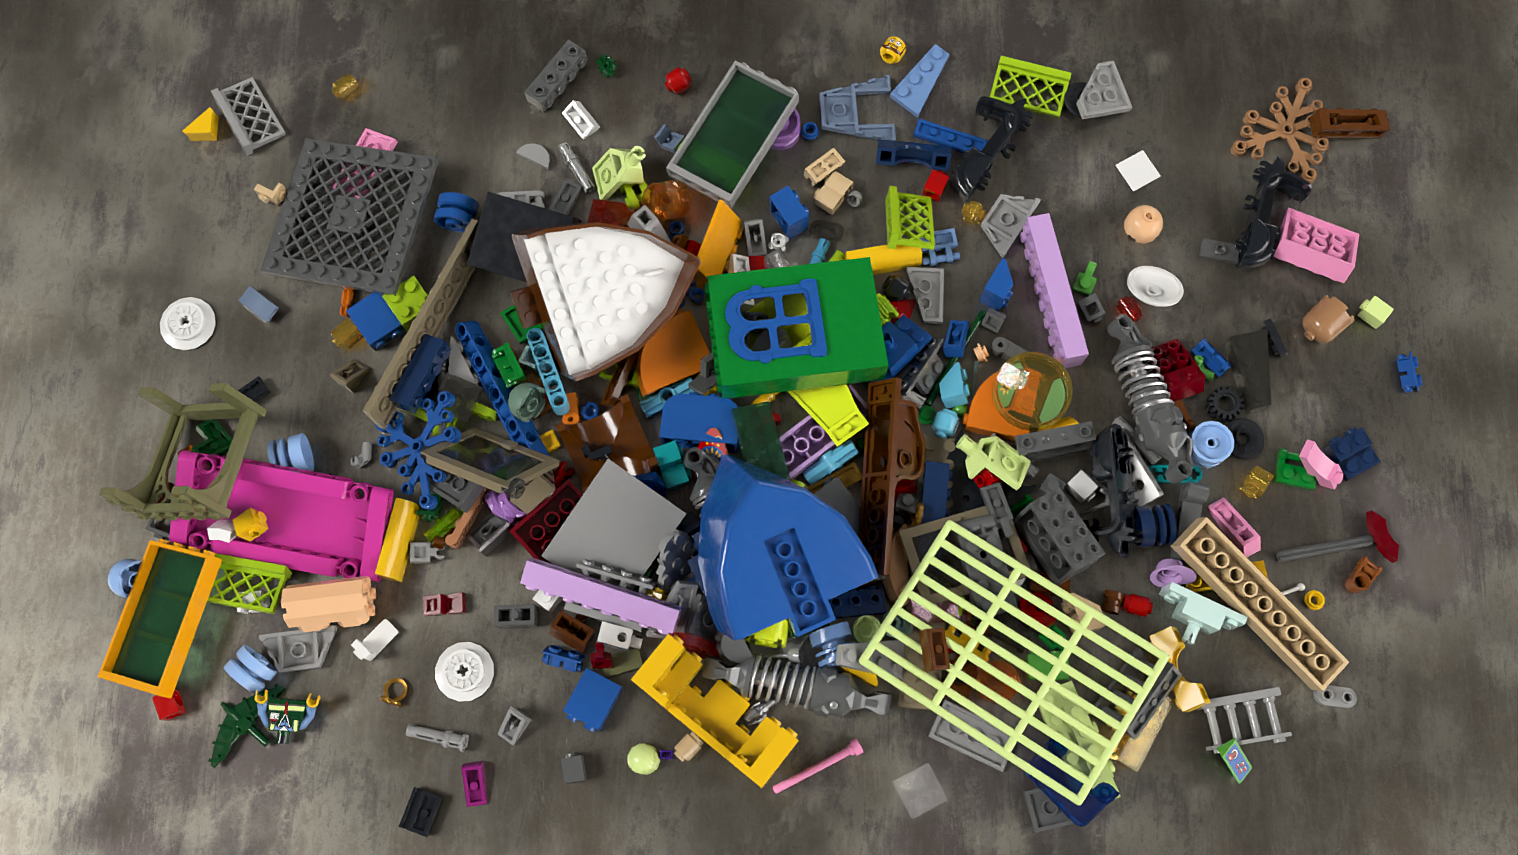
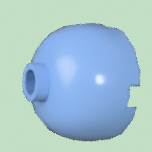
M124 559L113 565L108 574V585L116 595L128 598L142 561Z

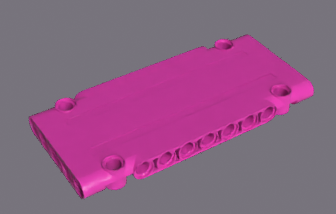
M182 450L178 456L175 486H189L196 490L207 488L222 469L226 456L220 457L218 454L208 455ZM243 458L226 507L232 511L230 518L220 519L233 520L251 507L265 514L268 530L251 542L236 536L228 543L221 540H209L207 528L217 520L191 518L188 521L177 518L176 521L171 520L169 540L171 543L175 542L198 549H209L216 554L284 565L289 569L331 577L342 575L344 578L367 576L370 577L371 581L380 582L381 577L376 575L375 571L391 517L394 492L393 489L373 486L367 482H353L352 479ZM208 460L211 461L212 468L209 466ZM359 488L364 491V497L360 495ZM349 564L354 567L355 572L350 570Z

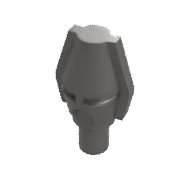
M770 697L767 702L760 703V701H757L750 705L742 715L746 724L749 726L763 720L769 708L775 704L774 699Z

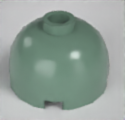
M529 382L517 385L509 394L508 406L511 413L523 422H530L528 419L531 417L536 418L543 410L546 399L543 397L546 391L542 387Z

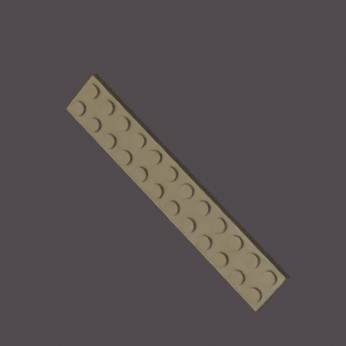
M471 219L469 225L466 226L465 232L456 244V248L448 258L444 269L440 272L427 299L421 305L419 313L412 321L411 327L403 337L402 343L394 353L390 364L384 370V374L375 386L369 401L365 404L363 412L381 429L386 430L397 410V407L389 398L424 335L428 334L436 338L438 337L476 267L467 265L478 228V220Z

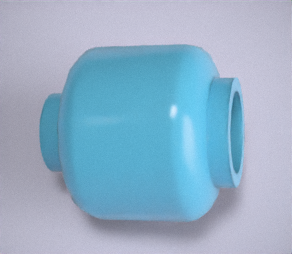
M943 409V411L936 413L932 423V429L936 432V436L946 439L947 436L955 435L960 422L957 413L948 409Z

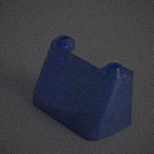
M1052 738L1043 746L1044 749L1063 760L1062 757L1068 751V748ZM1037 753L1028 762L1076 795L1083 786V783ZM1026 772L1027 776L1075 825L1080 827L1088 825L1120 794L1112 785L1103 782L1094 789L1091 788L1081 805H1076Z

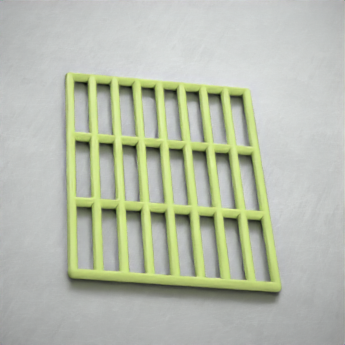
M948 520L861 655L859 663L1076 805H1081L1168 662L1169 655L954 521ZM953 530L1013 567L1014 570L1007 579L946 541L945 538L949 532ZM940 546L1002 584L1003 587L999 594L996 596L934 557ZM928 565L935 566L992 602L987 613L923 574ZM1020 574H1024L1084 611L1086 614L1081 622L1078 623L1015 584ZM918 581H921L981 619L982 621L976 631L912 591ZM1010 590L1074 629L1075 632L1068 641L1004 601ZM907 598H910L971 637L964 648L946 636L947 647L960 656L954 665L950 663V669L946 670L949 674L943 683L880 643L887 632L922 655L921 644L891 626L893 620L898 615L920 630L932 628L902 608ZM999 608H1002L1064 647L1059 658L996 620L994 616ZM1092 618L1097 619L1158 657L1159 659L1154 668L1152 669L1088 629L1087 627ZM989 625L1054 665L1048 676L983 636ZM1081 636L1087 637L1148 675L1143 686H1140L1076 646ZM979 642L1042 682L1043 684L1037 694L973 654L972 651ZM876 649L938 689L933 700L928 699L871 662L869 658ZM1070 654L1077 655L1136 692L1137 696L1133 703H1128L1066 664ZM969 660L1032 700L1027 710H1022L963 672L961 669L966 661ZM1062 670L1127 711L1122 721L1119 722L1056 682L1055 679L1059 672ZM956 677L1021 718L1016 728L1013 729L951 689L950 687ZM1050 688L1116 729L1112 738L1108 740L1044 699ZM947 695L1009 735L1010 738L1005 746L1002 747L939 706L944 696ZM1039 706L1043 707L1104 746L1105 749L1100 758H1097L1033 717ZM1028 723L1093 764L1094 768L1089 776H1086L1024 736L1022 733ZM1017 741L1083 783L1079 793L1076 795L1013 754L1011 751Z

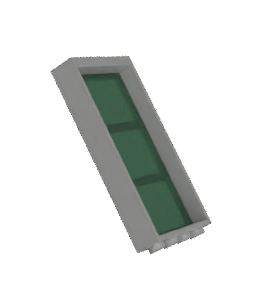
M734 61L667 165L668 176L717 202L719 199L723 200L732 209L799 103V93L793 87H786L779 80L770 79L763 72L751 69L746 63Z

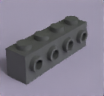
M568 39L524 92L527 101L543 112L550 108L554 103V99L564 92L565 86L569 81L574 80L579 69L586 65L588 60L586 51Z

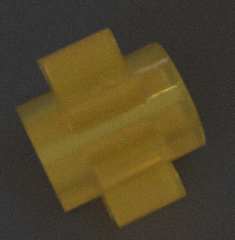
M971 201L969 205L965 203L961 213L964 216L963 220L969 224H976L977 221L981 222L985 210H982V204L976 201Z

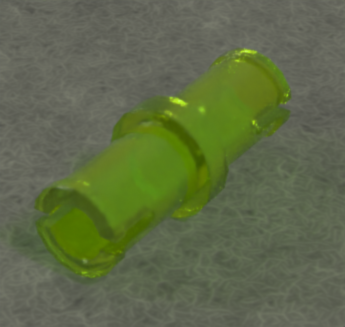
M452 507L441 519L438 518L436 520V523L424 533V536L432 543L436 535L439 536L444 531L447 532L449 530L448 527L461 515Z

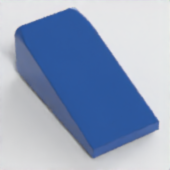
M950 320L943 345L946 357H963L969 321Z

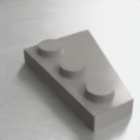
M907 267L906 271L923 323L942 324L944 269Z

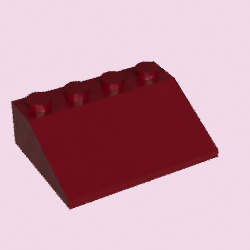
M568 479L549 498H546L510 530L511 534L533 558L552 564L542 557V554L583 494Z

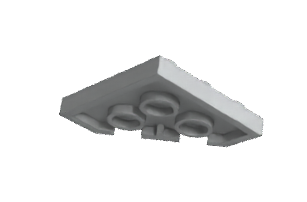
M1114 61L1098 63L1094 68L1076 103L1082 119L1129 112L1132 109Z

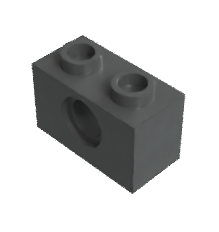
M535 604L494 606V626L499 629L538 627V607Z

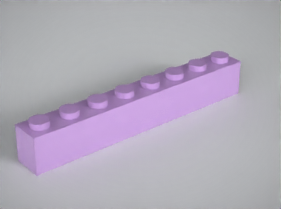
M530 558L526 561L520 581L529 590L536 591L539 589L544 591V594L547 596L555 597L557 595L563 597V600L566 602H578L584 608H596L601 610L602 614L608 616L614 614L620 616L619 619L631 622L632 620L638 622V625L644 628L654 627L658 629L659 633L666 635L676 630L683 608L535 558Z

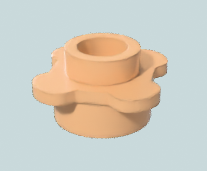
M977 343L978 347L973 348L979 362L983 360L987 362L986 357L989 356L985 345L981 347Z

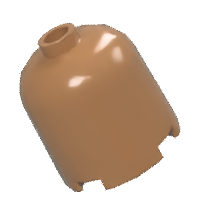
M1326 295L1303 318L1304 335L1311 341L1328 343L1354 322V316L1348 315L1346 312L1348 307L1334 296L1330 299Z

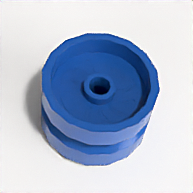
M441 193L437 201L439 209H436L433 221L439 227L446 230L464 233L471 219L476 220L474 216L478 213L479 203L475 199L460 193Z

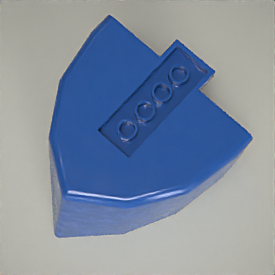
M724 455L721 458L701 509L698 551L700 573L709 612L716 629L736 641L788 618L794 635L799 637L836 620L828 600L879 577L871 556L846 517L807 489L781 476L730 455Z

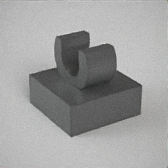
M989 307L981 325L998 333L1006 315L1003 312L996 311L995 308Z

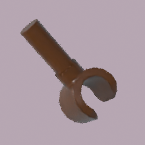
M451 528L443 537L436 535L432 547L443 549L446 544L445 538L447 535L452 534L455 529Z

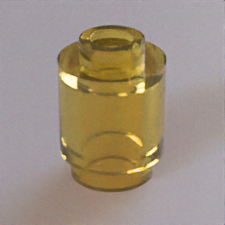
M351 74L344 75L332 84L333 89L331 91L337 99L341 98L344 100L357 90L359 84Z

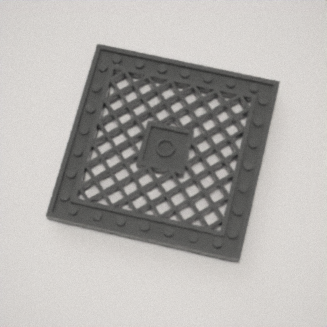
M305 138L260 271L263 274L396 296L439 160L436 157ZM326 164L327 168L320 172L318 168ZM342 166L344 170L336 174L334 171ZM358 168L360 173L352 177L350 173ZM375 171L377 175L368 179L367 175ZM331 173L333 177L325 182L324 177ZM392 174L393 178L385 182L383 178ZM348 176L349 180L341 184L340 180ZM408 176L410 180L401 184L400 180ZM364 178L366 182L357 186L356 183ZM321 181L322 184L314 189L313 184ZM381 181L382 185L374 189L372 185ZM336 182L338 187L330 191L329 187ZM397 183L399 187L390 191L389 187ZM353 185L355 189L346 193L345 190ZM370 188L371 192L363 196L361 191ZM326 190L327 194L320 198L318 194ZM386 190L388 194L380 199L378 194ZM403 193L404 197L396 202L394 197ZM315 197L316 201L309 205L307 201ZM375 197L377 201L373 203L371 199ZM331 199L333 203L325 208L323 204ZM392 200L393 204L385 209L383 204ZM320 206L322 210L314 215L313 210ZM381 207L382 211L374 216L373 211ZM397 209L399 214L391 218L389 214ZM309 213L311 217L303 222L302 217ZM326 216L327 220L319 224L318 220ZM386 216L388 221L380 225L378 221ZM315 223L316 227L308 231L307 227ZM375 223L377 228L369 232L367 228ZM392 226L393 231L385 235L384 230ZM327 229L329 232L325 234L323 230ZM304 230L305 234L297 238L296 234ZM320 232L322 237L314 241L312 237ZM381 234L382 238L374 242L372 238ZM336 235L338 240L330 244L329 239ZM353 238L355 242L346 246L345 242ZM309 240L311 244L303 248L301 244ZM370 241L371 245L363 249L361 245ZM325 242L327 247L319 251L318 246ZM386 243L388 248L380 252L378 248ZM342 245L343 250L336 254L334 249ZM298 247L300 251L292 255L290 251ZM359 248L360 252L352 256L350 252ZM314 250L316 254L308 258L307 253ZM375 250L377 255L369 259L367 255ZM331 252L332 257L325 261L323 256ZM347 255L349 259L341 264L339 259ZM364 257L366 262L358 266L356 262ZM381 261L383 265L374 269L373 264Z

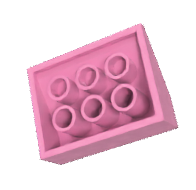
M1288 207L1279 230V238L1274 244V257L1292 263L1297 267L1310 270L1315 274L1326 276L1334 281L1345 283L1355 268L1359 234Z

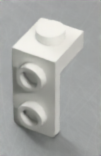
M384 619L363 641L356 639L351 644L355 649L353 653L361 660L364 658L372 661L399 631L387 619Z

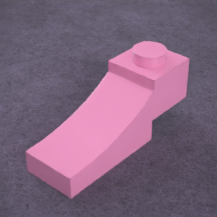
M1307 440L1299 455L1307 473L1315 476L1320 486L1335 490L1337 484H1340L1343 479V472L1339 464L1331 461L1319 449L1315 441Z

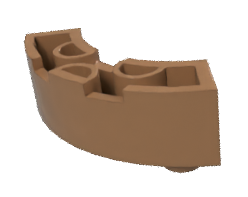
M906 523L895 528L892 532L890 575L883 579L884 592L892 606L910 580L907 571V557L898 533L909 528ZM917 536L912 538L913 543L918 539ZM907 598L903 606H905L911 599Z

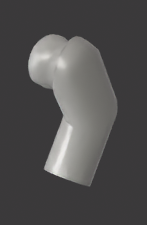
M363 442L362 453L351 458L352 466L361 468L371 460L373 443Z

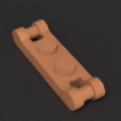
M485 487L467 513L464 512L463 516L457 519L454 532L445 538L446 544L452 549H457L462 544L485 503L484 495L489 491L488 488Z

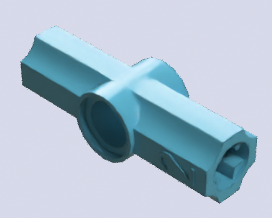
M689 376L670 387H665L659 393L640 402L646 417L649 418L663 410L666 402L665 396L668 393H672L674 396L676 394L695 392L688 387V383L692 381V378Z
M849 439L835 450L824 453L819 457V461L802 473L810 485H813L826 476H830L842 469L845 463L860 453Z

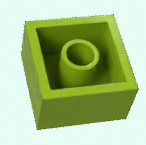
M412 276L400 284L396 296L384 294L382 297L408 332L412 321L416 318L421 305L425 302L428 295L415 276Z

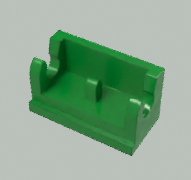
M508 342L492 351V358L508 389L527 381Z

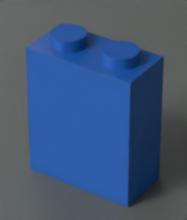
M373 292L346 310L374 351L384 348L389 341L399 338L406 331L380 293Z
M586 668L563 712L567 713L566 718L575 723L578 720L584 722V728L592 732L596 729L601 731L623 687Z

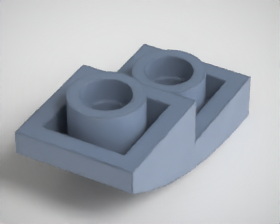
M251 286L247 288L239 299L243 305L267 323L279 309L272 301Z

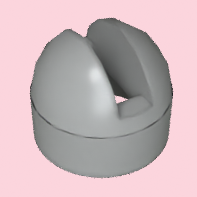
M856 190L850 192L846 197L847 203L852 207H857L863 199L862 194Z

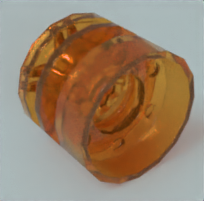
M679 180L652 183L647 186L642 196V206L646 205L658 218L659 222L682 218L687 215L692 204L689 188L684 182Z
M1001 660L988 662L1020 683L1017 671L1008 662ZM981 668L976 674L975 679L1008 701L1017 693L1016 690L1000 680L1001 686L994 688V683L991 682V679L995 680L996 677ZM977 691L979 696L986 702L998 704L995 701L988 698L987 696H985L984 694H982L981 692Z

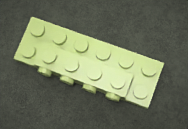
M1072 681L1061 684L1077 694ZM1048 690L1044 699L1099 733L1096 723L1094 721L1091 722L1088 711L1055 690ZM1038 707L1047 726L1097 758H1100L1105 749L1104 746L1043 707ZM1052 739L1059 758L1086 776H1089L1094 765ZM1111 760L1106 763L1084 802L1079 805L1082 812L1121 797L1113 779L1115 767ZM1066 773L1072 790L1077 795L1083 783Z

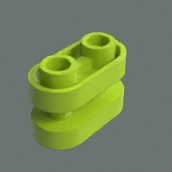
M645 180L643 184L623 183L619 187L620 192H625L627 196L624 199L628 208H632L633 211L640 208L639 202L645 200L647 205L654 202ZM635 185L638 186L641 192L638 195H635L632 189Z

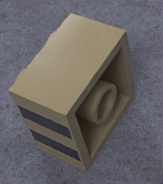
M534 458L515 476L542 463V461ZM553 470L523 485L519 481L509 486L510 501L526 514L534 510L545 498H549L555 491Z

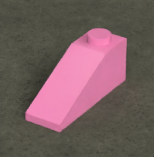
M1224 497L1207 506L1223 534L1246 557L1260 551L1261 536Z

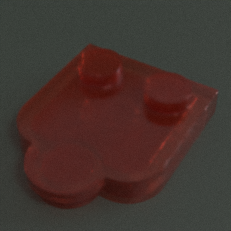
M593 199L587 223L599 222L629 227L627 223L634 213L629 211L627 205L622 202Z

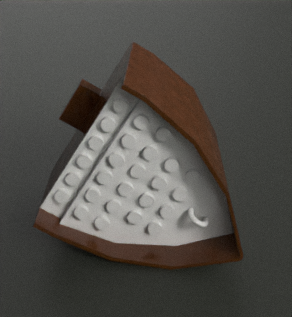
M599 222L530 228L512 234V240L528 286L511 291L510 294L522 328L526 329L541 323L558 373L574 381H579L593 376L639 351L675 315L701 264V260L696 255L647 230Z

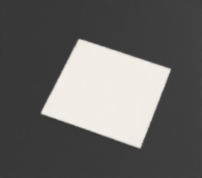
M1143 150L1115 165L1133 191L1161 177Z

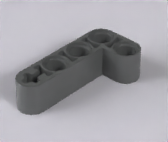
M1187 482L1182 487L1176 517V540L1197 518H1201L1202 505L1207 502L1210 488L1208 485ZM1172 548L1171 559L1185 562Z

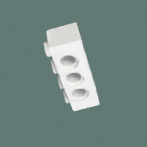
M1127 434L1128 447L1133 449L1129 454L1134 455L1130 459V463L1134 466V471L1132 472L1133 488L1137 489V492H1134V496L1136 499H1139V502L1135 504L1145 506L1164 495ZM1138 480L1143 481V490L1137 488L1136 483Z

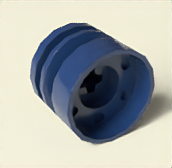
M1166 503L1161 506L1156 504L1152 507V510L1147 505L1136 506L1135 529L1143 531L1141 535H1137V538L1144 539L1141 543H1135L1137 547H1152L1155 541L1159 546L1164 544L1172 545L1175 542L1177 534L1176 520L1170 504Z

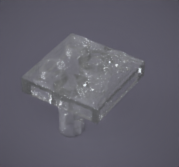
M929 763L892 782L911 819L948 800Z

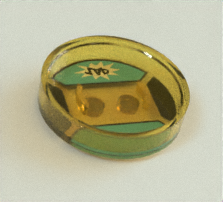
M1025 352L1013 356L1002 365L994 380L992 394L997 411L1008 423L1023 430L1035 431L1048 428L1062 418L1071 403L1073 387L1067 370L1059 361L1047 354Z

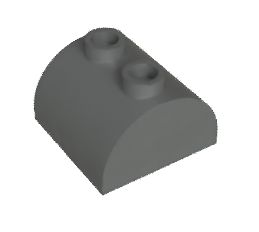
M721 632L715 635L716 647L721 656L725 655L729 660L737 663H743L749 657H753L751 644L747 642L746 637L734 641Z

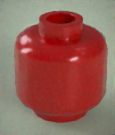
M677 67L666 74L667 82L664 84L669 92L673 91L675 94H680L690 88L692 79L685 68Z

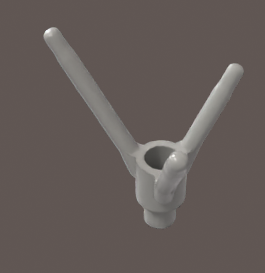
M1087 473L1085 474L1101 488L1100 492L1106 494L1104 503L1080 512L1081 516L1105 506H1110L1108 488Z

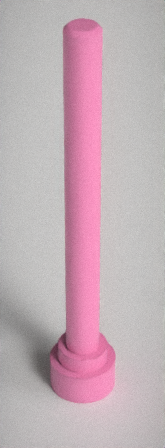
M857 738L849 741L850 744L845 749L774 785L772 788L775 794L849 755L854 756L856 754L858 756L864 753Z

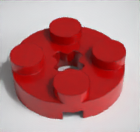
M1032 593L1052 606V600L1046 595ZM1021 597L1019 600L1018 609L1044 626L1050 627L1056 620L1055 617Z

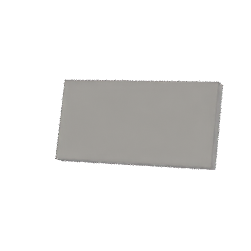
M944 699L941 705L942 708L1002 747L1005 746L1010 738L1009 735L975 713ZM937 715L928 737L998 771H1004L1008 762L1007 759Z

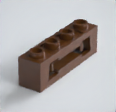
M1320 108L1309 118L1313 138H1381L1390 130L1386 110H1378L1376 108L1361 110L1360 108Z

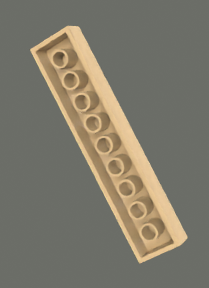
M1207 517L1197 518L1171 545L1180 557L1234 611L1248 617L1246 624L1311 690L1324 691L1349 663Z

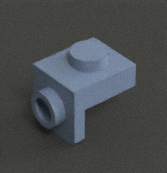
M663 124L654 138L662 149L676 153L685 136L671 131L668 125Z

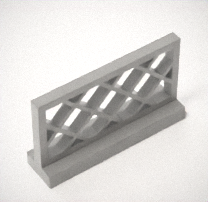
M253 77L221 91L218 88L211 90L214 101L247 156L253 154V149L286 135ZM251 84L254 87L252 93L243 91L244 87ZM230 93L237 94L235 100L227 99L225 95ZM241 95L250 97L247 104L239 102ZM253 99L262 101L260 107L251 105ZM237 106L245 107L243 114L235 112ZM249 109L258 111L256 117L247 116ZM262 112L270 114L268 121L259 119ZM245 119L253 121L251 128L243 126ZM257 123L266 125L264 132L255 129ZM270 126L279 129V132L274 134L267 133ZM253 133L262 135L260 140L252 142Z

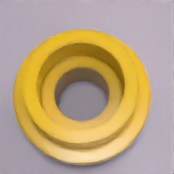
M1312 590L1305 594L1304 603L1311 610H1319L1324 606L1325 598L1321 592ZM1312 597L1316 599V604L1311 602Z

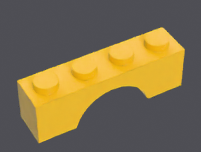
M1170 626L1150 635V643L1169 655L1168 662L1178 669V656L1185 647L1178 629ZM1183 676L1180 677L1172 688L1176 696L1175 703L1182 712H1191L1211 703L1203 684L1191 683L1183 678Z

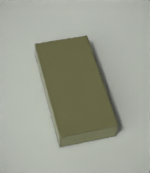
M634 648L612 655L613 668H604L603 672L605 678L640 669L643 665L640 650Z

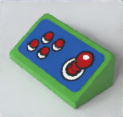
M1235 738L1216 749L1238 784H1240L1250 772L1252 766Z

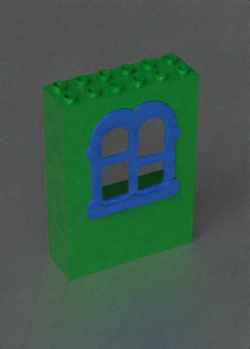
M870 257L707 276L708 283H704L705 301L707 303L712 354L714 356L717 392L722 394V399L885 379L888 360ZM803 293L806 298L808 313L801 316L786 317L784 315L782 297L784 295ZM772 297L774 299L776 318L748 321L740 313V307L746 300ZM803 323L810 325L811 345L792 348L779 347L777 327ZM761 328L768 329L771 344L770 350L752 351L746 347L744 338L749 331Z

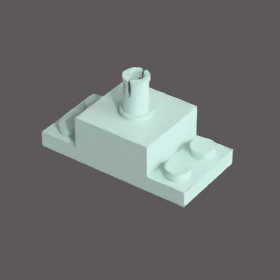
M1174 582L1162 587L1159 595L1164 597L1165 601L1172 604L1177 603L1171 618L1188 625L1181 640L1184 642L1188 641L1187 643L1194 645L1199 631L1209 635L1219 631L1221 627L1227 630L1235 629L1245 625L1248 618Z

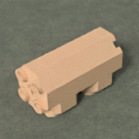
M367 576L288 585L282 590L281 606L286 608L287 614H283V618L289 628L298 627L303 632L320 631L327 628L332 622H338L343 627L360 626L368 622L370 616L375 615L373 599H376V589L371 587L370 577Z

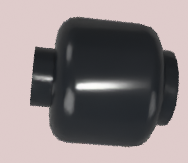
M897 274L889 275L882 285L883 294L894 302H899L902 299L906 300L911 292L908 290L910 284Z

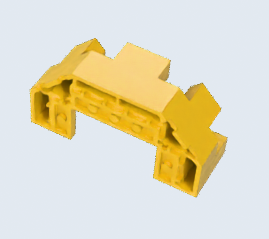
M668 634L631 680L748 778L763 788L799 740L796 739L798 734L789 727L786 730L783 727L780 728L781 723L773 716L769 719L766 716L751 736L748 735L750 733L749 729L743 724H740V726L736 724L751 704L748 703L750 699L742 697L741 693L737 694L732 690L735 686L726 679L724 681L719 679L703 698L702 694L704 692L695 685L693 688L689 686V683L703 667L701 663L702 658L695 652H692V654L688 653L682 645L684 641L677 635L672 637Z

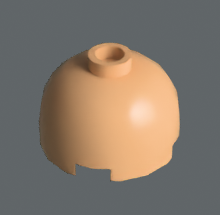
M1148 205L1135 207L1129 212L1124 221L1126 234L1134 238L1137 243L1152 242L1159 236L1163 228L1161 213L1156 208Z

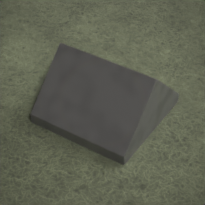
M491 511L466 536L487 557L511 534L510 530L513 527L505 519L493 514Z

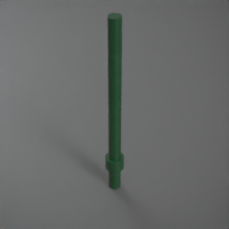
M980 310L968 330L965 349L986 315V312ZM951 357L924 402L926 405L931 406L937 395L941 394L939 383L953 365L959 361L960 357Z

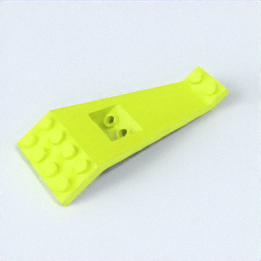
M801 293L784 295L782 297L784 315L786 317L801 316L808 313L806 299ZM765 297L746 312H762L769 319L776 318L774 299L772 297ZM809 324L779 326L788 333L793 344L792 347L812 344ZM750 334V350H752L760 334ZM847 384L787 391L827 432L837 447L869 424L857 408Z

